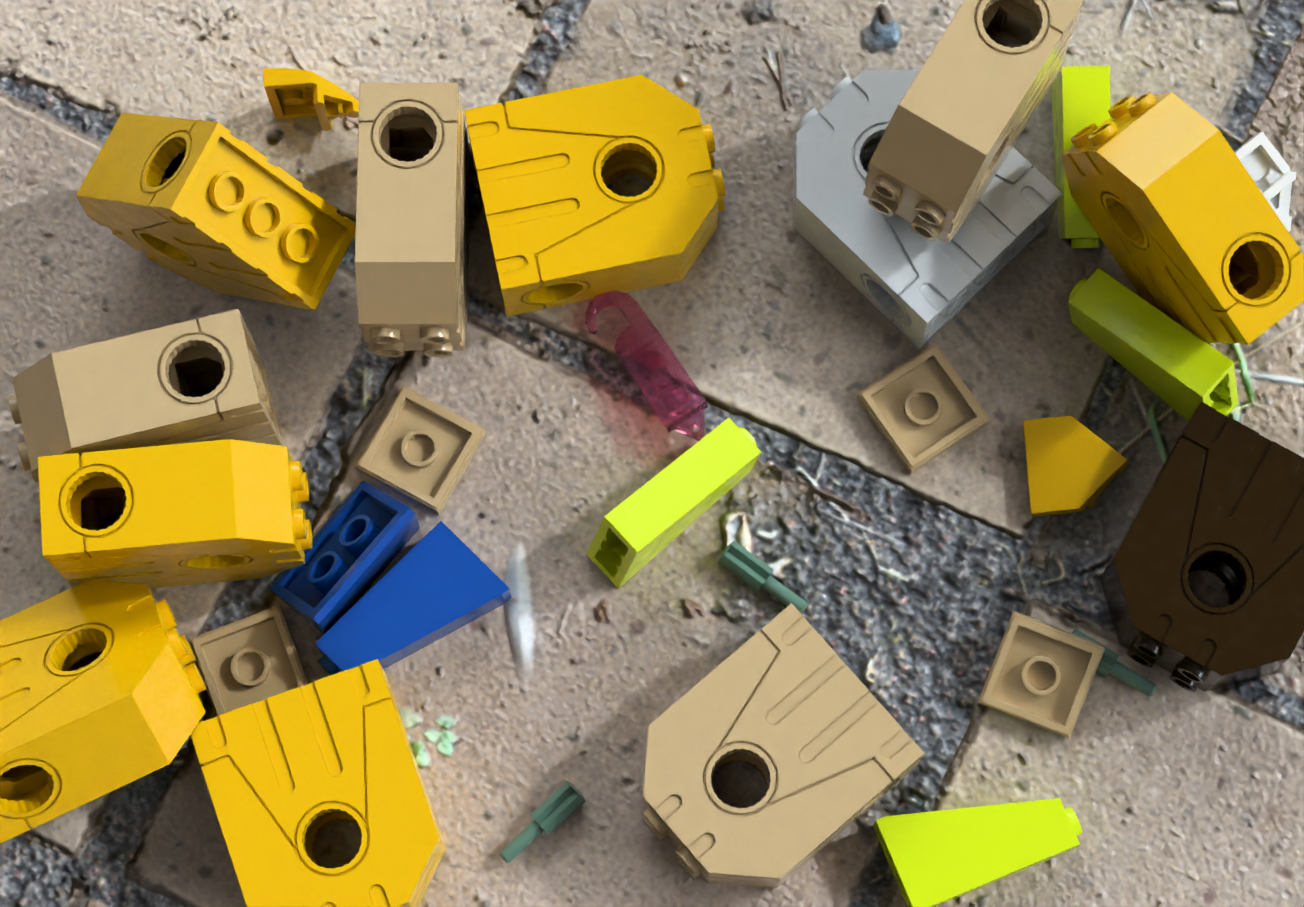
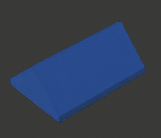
M363 480L313 537L312 549L304 550L305 564L284 571L269 589L324 635L352 608L420 529L415 513L408 506Z

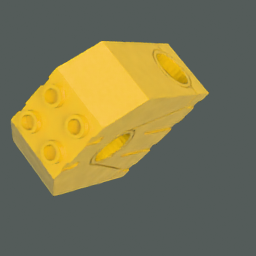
M643 75L504 102L505 105L497 103L464 110L506 317L544 309L543 306H546L547 309L680 282L716 231L718 212L725 211L723 196H726L722 172L720 168L712 169L715 167L713 152L716 149L711 125H702L699 109ZM624 174L639 175L646 178L652 184L647 191L635 197L619 196L606 187L610 184L611 180Z
M1149 91L1138 98H1134L1132 94L1128 95L1108 110L1111 117L1097 127L1093 123L1071 138L1074 146L1061 155L1071 196L1141 298L1206 343L1221 342L1223 344L1241 343L1249 345L1304 301V254L1298 252L1300 248L1219 129L1173 92L1165 93L1164 95H1153Z
M121 113L75 195L87 216L99 225L111 229L112 234L134 249L146 253L147 258L159 266L216 293L315 310L355 236L356 223L348 217L341 216L337 213L335 207L314 192L307 191L302 187L303 184L279 166L269 163L267 157L245 141L230 134L231 131L219 122Z
M225 439L84 452L81 455L73 453L38 457L42 556L48 559L49 563L56 570H59V574L64 579H68V583L72 587L91 578L148 585L149 589L259 579L304 565V550L312 549L310 520H306L304 509H301V502L309 501L307 473L302 471L301 461H294L287 446Z
M91 578L0 620V844L30 830L29 826L33 829L169 765L205 714V709L198 693L206 690V686L194 663L196 659L185 635L178 633L176 629L177 622L166 599L156 602L148 585Z
M378 659L223 713L214 718L201 721L196 725L190 734L199 763L202 766L201 769L247 907L419 906L444 855L446 846L387 675ZM340 820L356 823L361 828L362 844L355 858L349 864L335 869L318 866L314 860L315 855L313 851L316 837L326 825Z

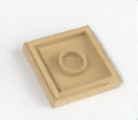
M936 343L857 393L856 397L910 475L987 425L990 421V418Z
M402 386L356 463L355 468L360 473L439 515L486 436V430Z
M280 605L188 639L215 716L309 684Z
M1013 611L978 703L1070 739L1104 653L1105 646Z

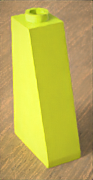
M1110 66L1061 67L1060 72L1051 85L1056 188L1062 192L1057 206L1059 240L1071 239V248H1100L1101 238L1071 196L1061 155L1074 146L1071 138L1093 123L1098 127L1110 118L1108 112L1110 109Z
M1100 268L1088 280L1084 278L1074 286L1068 301L1072 323L1187 421H1189L1201 402L1216 409V411L1225 416L1239 403L1234 362Z
M727 418L605 515L586 555L619 589L752 470L761 454L752 435L744 428L738 427L730 418Z
M1060 798L884 816L875 820L873 824L874 831L907 907L940 906L1065 854L1080 845L1077 836L1082 834L1081 825L1072 807L1064 809Z

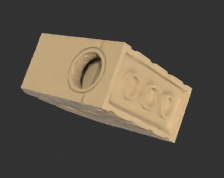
M964 0L898 104L869 162V171L865 181L866 187L863 195L869 198L868 203L884 215L893 216L895 213L909 221L911 228L923 238L935 241L938 238L948 244L968 220L1060 72L1061 63L1064 60L1067 46L1070 43L1074 31L1073 28L1076 25L1080 14L1079 10L1084 0Z
M359 83L355 233L358 324L360 329H362V335L368 351H375V354L378 356L400 357L404 355V351H423L424 355L430 357H448L452 355V351H464L468 319L470 144L468 143V133L465 127L458 83Z
M239 309L201 317L199 321L192 319L51 353L13 377L15 394L8 396L12 418L15 424L21 423L25 441L18 442L20 459L24 470H31L35 482H39L38 457L73 453L81 455L84 452L225 439L283 446L265 363Z
M791 603L761 629V632L758 631L648 725L643 785V809L645 811L642 813L644 816L642 820L659 841L662 842L668 837L678 848L675 851V859L693 880L701 875L707 883L778 888L883 797L886 792L891 790L914 770L923 757L924 752ZM741 762L749 764L761 772L767 785L766 796L754 806L738 809L730 807L718 799L716 793L713 792L711 781L719 769L725 765Z

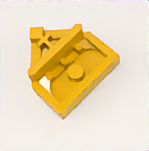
M263 69L264 88L276 119L318 116L321 129L329 131L332 129V120L337 117L340 119H345L344 116L358 117L359 101L312 71L300 69Z
M1071 415L1023 421L1031 514L1035 517L1080 512L1086 506L1092 509L1097 503V497L1117 472L1121 473L1130 462Z

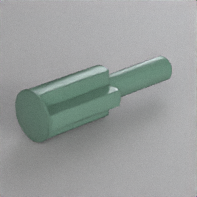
M735 540L721 554L718 564L722 565L755 591L759 592L764 588L785 605L789 606L792 603L801 614L808 607L807 602L771 576L774 571L771 567Z
M1076 628L1072 632L1075 635L1101 644L1096 640L1092 639L1091 637L1087 636L1086 634L1082 633L1081 631L1077 630L1078 628ZM1105 646L1096 673L1103 677L1110 673L1146 696H1152L1157 689L1156 684L1118 662L1119 654Z
M566 780L561 787L530 814L534 821L500 851V857L506 863H510L543 831L549 836L575 810L586 802L582 793Z

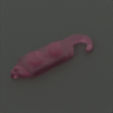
M617 290L597 295L589 303L585 312V324L591 334L598 332L596 316L599 311L608 306L617 307L630 324L616 340L615 351L619 361L668 433L675 430L700 441L705 437L704 410L709 406L657 328L654 327L638 302L628 293ZM694 428H700L698 432H692Z

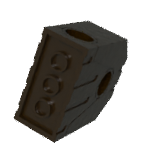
M1203 402L1199 404L1185 425L1100 577L1119 644L1128 648L1127 655L1131 659L1146 667H1153L1154 664L1172 673L1170 679L1186 690L1196 692L1197 688L1206 692L1271 675L1290 658L1304 632V458L1280 444L1263 437L1260 433L1240 422L1223 415ZM1200 569L1202 571L1207 570L1220 577L1228 590L1229 605L1216 608L1205 605L1197 600L1189 587L1188 573L1192 570L1197 571Z

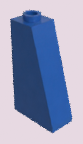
M440 521L315 643L318 650L323 654L317 662L329 675L349 670L375 659H378L382 668L385 669L504 605L512 597L510 589Z

